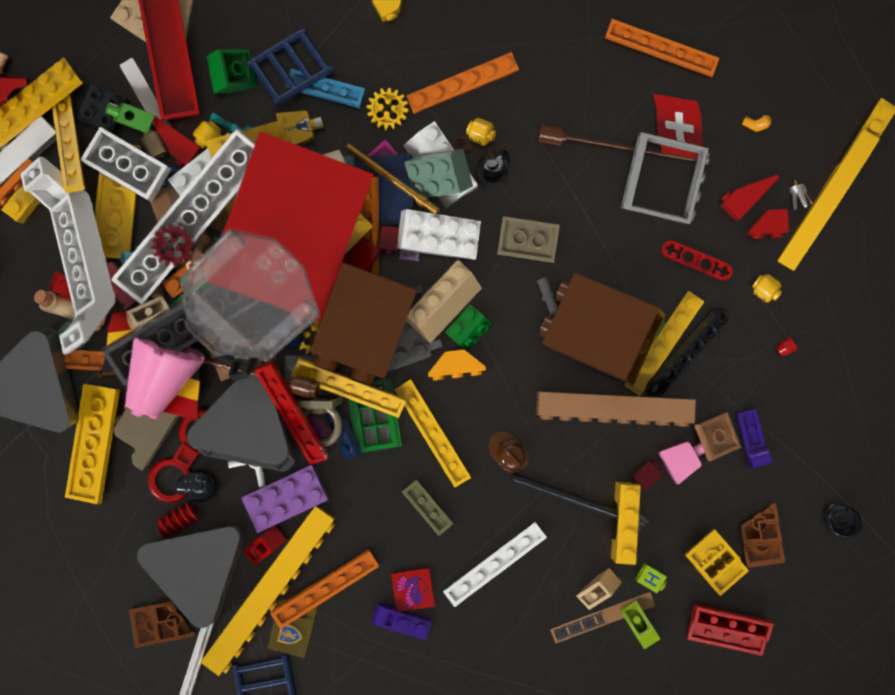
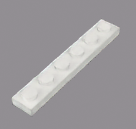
M536 522L532 523L443 590L444 594L453 606L456 607L546 539V535Z

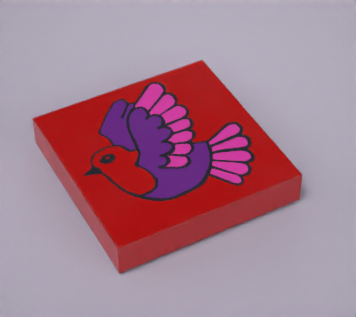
M429 568L391 573L396 610L408 611L435 607Z

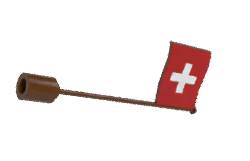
M652 93L656 107L657 135L704 147L701 113L697 101ZM541 123L538 142L561 146L562 142L565 143L566 139L631 151L635 150V147L568 136L567 131H564V127ZM660 145L661 152L645 149V153L693 162H696L698 157L697 153Z

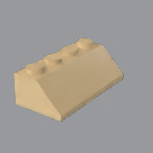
M457 260L410 308L406 321L431 343L482 287L472 272Z

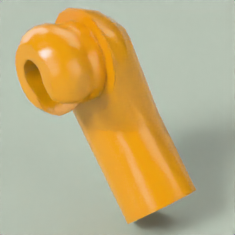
M763 115L762 118L753 120L746 116L742 125L755 132H759L771 125V117Z

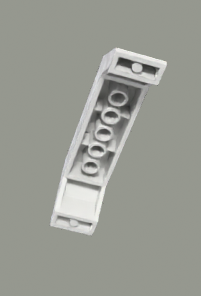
M38 157L21 173L24 191L30 192L50 210L75 313V319L68 330L59 336L63 354H69L90 338L115 304V293L112 288L111 277L108 272L106 257L103 252L102 241L98 233L97 221L94 217L93 205L89 194L84 190L65 193L61 171L44 157Z

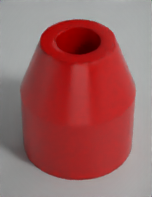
M790 337L783 340L776 348L781 356L790 355L798 350Z

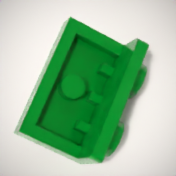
M470 304L445 333L461 348L468 351L476 344L481 335L488 331L491 322Z

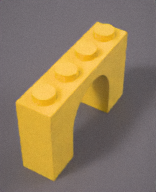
M615 482L614 501L618 505V525L616 539H612L611 558L616 564L636 565L641 486L633 482Z

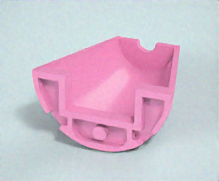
M135 338L133 341L125 406L132 409L131 413L135 416L143 417L144 414L150 418L158 419L203 363L204 355L199 350L185 348L181 352L161 349L150 340Z

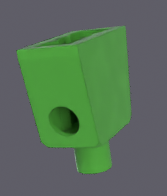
M109 102L105 110L106 114L114 116V122L140 133L149 132L154 118L153 114L125 103H119L117 106ZM125 112L128 113L127 119L124 116Z

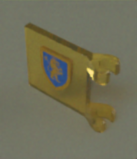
M281 598L278 606L286 602L287 599ZM317 607L308 612L307 618L299 617L282 629L279 628L274 620L267 649L305 658Z

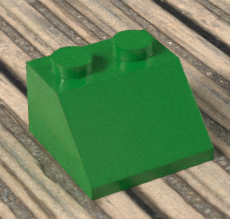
M218 49L206 56L214 93H232L257 87L255 72L252 67L249 68L246 65V62L251 59L250 49Z

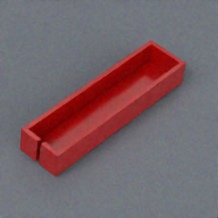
M138 0L161 120L168 121L200 115L179 0Z

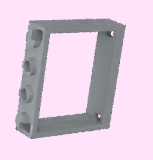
M639 133L621 209L690 224L694 220V216H696L694 207L695 203L699 202L701 191H699L700 183L703 184L706 173L703 170L704 166L709 162V148L647 133ZM647 142L698 154L683 217L632 205Z

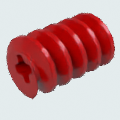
M185 502L186 508L183 509L179 505V512H176L174 509L171 510L172 516L166 512L164 513V520L160 516L157 517V528L163 539H168V535L174 536L175 532H181V527L187 529L188 524L191 526L195 525V520L200 522L199 515L192 505Z

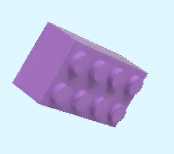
M314 464L241 499L257 533L330 498Z

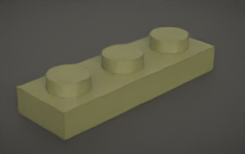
M417 479L402 491L438 536L454 524Z

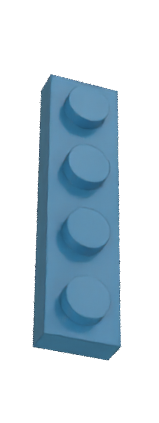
M291 69L289 75L296 85L305 80L301 71ZM322 78L300 93L360 108L365 88Z

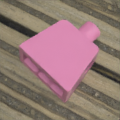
M689 441L657 451L675 484H680L701 467L702 464L698 457L705 454L701 442L692 447Z

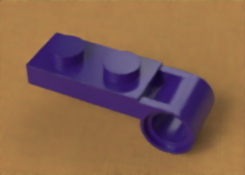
M751 409L736 413L751 468L771 464V455L764 441L757 410Z
M384 603L377 604L371 621L379 627L426 640L432 621L429 619L395 610L392 606Z

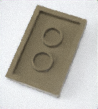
M503 216L497 255L554 263L560 225Z

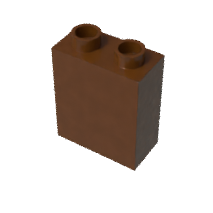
M342 262L322 318L318 322L309 347L310 353L316 354L313 363L331 371H336L338 363L353 367L350 377L368 384L373 383L375 376L385 379L417 290Z
M574 273L571 281L565 279L558 288L556 300L561 303L555 316L547 315L542 323L540 335L545 337L542 344L555 352L634 386L666 315L656 306Z

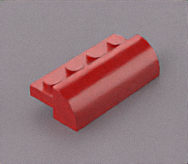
M695 604L690 615L691 621L687 632V639L763 656L766 642H769L774 623L766 619Z

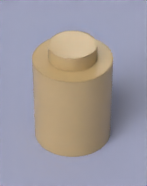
M151 129L148 133H143L141 140L149 156L159 159L168 154L169 151L158 131Z

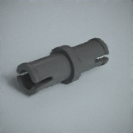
M548 277L537 280V283L543 295L542 300L545 301L550 315L555 316L559 307L556 300V292H553Z

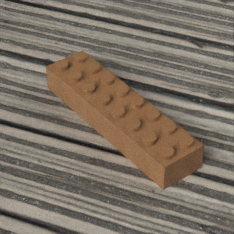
M537 392L536 415H540V419L553 420V416H559V420L572 421L573 417H579L578 421L592 422V418H598V422L611 423V419H617V423L631 424V420H636V424L650 425V421H655V425L670 426V422H674L675 426L689 427V423H695L696 400Z

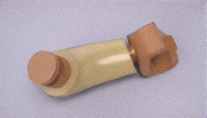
M39 290L34 295V301L39 304L40 309L71 320L75 319L71 298L52 291L45 292L44 290ZM105 317L95 331H99L101 325H104Z

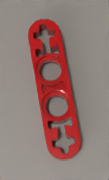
M667 241L661 247V253L664 257L718 280H727L732 275V267L729 264L675 241ZM673 245V250L679 251L680 248L683 250L677 259L676 256L678 254L674 252L670 253V255L667 254L668 250L665 247ZM684 252L692 253L693 260L691 262L683 260ZM703 259L710 261L711 265L708 270L701 268L700 263ZM715 263H717L718 265L716 266V268L722 269L723 267H726L725 271L728 272V274L720 276L721 272L714 270L713 274L711 273V271L713 270Z

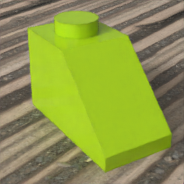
M637 601L620 610L644 649L660 640V637Z

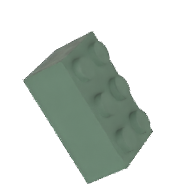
M463 149L418 155L405 161L411 188L419 194H424L427 197L459 194L473 187Z

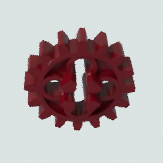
M172 223L168 224V229L164 225L161 226L162 232L156 231L155 235L157 238L151 239L155 243V245L151 246V249L156 250L153 256L160 257L159 263L163 260L166 261L167 267L170 262L173 263L174 267L177 266L178 262L183 265L185 263L184 258L187 260L191 258L188 253L194 252V249L190 248V246L194 245L195 241L189 240L192 234H186L187 228L180 230V224L173 228ZM166 233H169L171 235V240L166 239L164 235ZM179 237L185 239L184 244L179 243L175 247L176 251L181 252V257L175 256V249L173 247L167 253L161 251V247L166 248L170 241L175 243Z

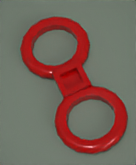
M198 409L199 417H202L208 410ZM183 418L181 421L179 438L182 444L174 457L158 461L151 468L148 475V486L151 493L160 501L176 503L186 497V495L164 494L156 484V477L158 472L167 465L178 467L183 471L184 475L191 471L190 467L197 456L201 454L189 444L187 439V428L192 421L191 419Z

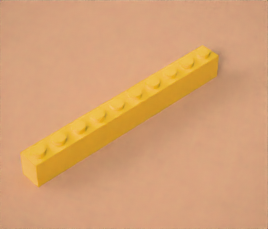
M319 505L313 508L200 663L218 676L222 672L227 673L232 666L231 659L234 656L238 658L243 651L242 644L245 640L249 642L255 635L253 629L256 625L261 626L267 617L264 614L268 609L270 611L274 609L278 603L276 600L278 595H284L290 587L287 585L291 578L293 580L296 579L301 572L298 568L302 563L307 564L313 556L310 554L314 547L318 549L324 541L321 538L325 532L329 533L335 526V523H333L334 516Z

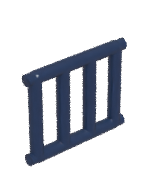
M305 27L246 62V65L249 68L252 67L272 96L274 106L283 103L335 70L332 65L327 64L310 40ZM301 39L322 70L312 75L291 43ZM285 48L305 77V80L297 85L275 55V53ZM267 58L289 87V90L281 95L258 64Z
M288 654L281 655V658L240 666L239 664H232L237 695H245V692L284 684L287 686L288 695H296ZM283 665L285 677L243 684L241 673Z

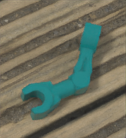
M212 113L209 119L231 132H234L237 128L241 131L252 128L251 126H246L242 129Z

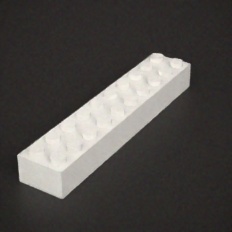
M237 128L111 280L142 305L174 267L171 262L167 267L164 260L159 263L160 257L153 256L156 250L151 249V246L155 245L151 239L157 238L155 232H162L160 227L163 225L168 229V224L172 223L173 228L180 224V230L187 228L186 234H192L189 240L196 241L238 191L255 142ZM166 233L164 237L171 240V235ZM179 237L175 243L170 241L166 248L161 247V251L167 253L170 248L173 247L175 249L179 243L184 244L185 239ZM175 249V256L181 257V252Z

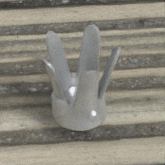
M795 180V186L789 188L790 193H792L794 210L797 209V194L804 207L808 206L805 195L810 203L813 204L807 195L806 186L804 184L797 185Z

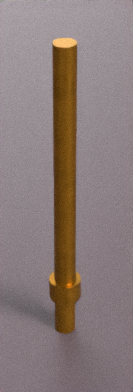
M350 143L346 146L345 150L416 200V204L422 208H427L435 215L438 214L440 208L430 202L427 196L416 192Z

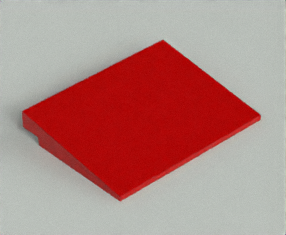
M259 131L205 281L320 322L374 174Z

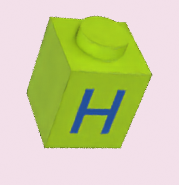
M644 563L635 580L658 593L659 590L662 591L667 583L665 580L667 576Z

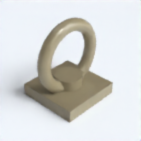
M317 395V397L307 398L303 396L296 401L300 408L303 409L302 411L306 417L310 412L313 414L329 413L332 416L334 431L330 437L320 440L323 447L335 443L342 431V420L335 407L343 403V397L340 395Z

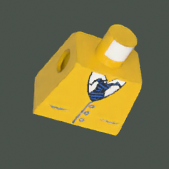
M307 111L276 113L277 120H282L288 142L298 146L315 140L313 130L324 128L321 117L310 119Z

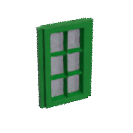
M392 378L375 380L372 384H369L394 394ZM348 399L353 434L361 452L402 446L397 417Z

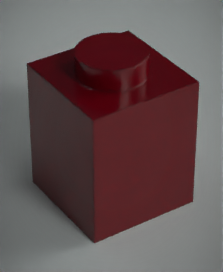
M381 227L379 249L383 250L382 254L394 255V252L398 253L399 249H396L399 228Z
M646 460L630 476L644 490H647L663 474L660 472L662 468L654 460L652 462Z

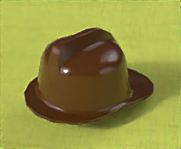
M501 431L495 433L489 439V453L503 470L514 474L525 469L529 460L528 453L515 436L509 432Z

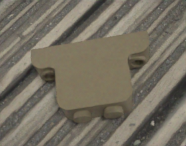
M124 406L125 412L115 420L114 434L135 448L131 457L132 463L136 468L144 471L151 463L179 416L162 412L158 419L150 418L144 414L143 417H138L131 413L132 409Z

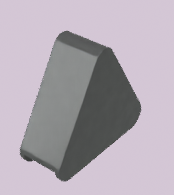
M44 328L39 331L30 332L0 361V416L60 433L77 424L79 409L69 371L66 368L67 364L63 357L61 341L55 330Z
M250 375L248 378L236 380L190 428L187 434L189 444L204 456L277 471H287L295 463V454L286 424L258 376Z
M234 525L145 544L139 549L137 559L139 564L195 627L205 628L216 622L220 617L244 544L245 532L241 527Z

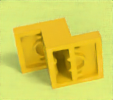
M715 529L710 531L684 554L719 596L749 571L740 561V557Z

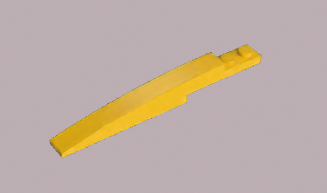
M883 98L879 99L841 162L835 167L777 261L792 271L796 269L880 140L881 134L895 114L894 105Z

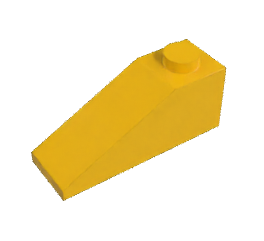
M22 185L11 196L2 208V211L16 222L24 224L40 201L30 192H25Z

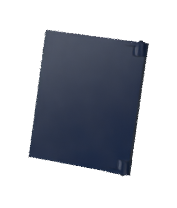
M412 154L368 156L411 187L405 161L412 159ZM355 157L356 168L374 174L373 177H379V225L400 224L401 211L406 209L414 210V199Z

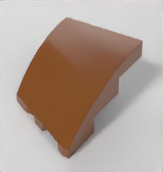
M773 503L770 507L740 526L746 568L785 563L776 503Z
M171 601L129 610L135 648L195 636Z

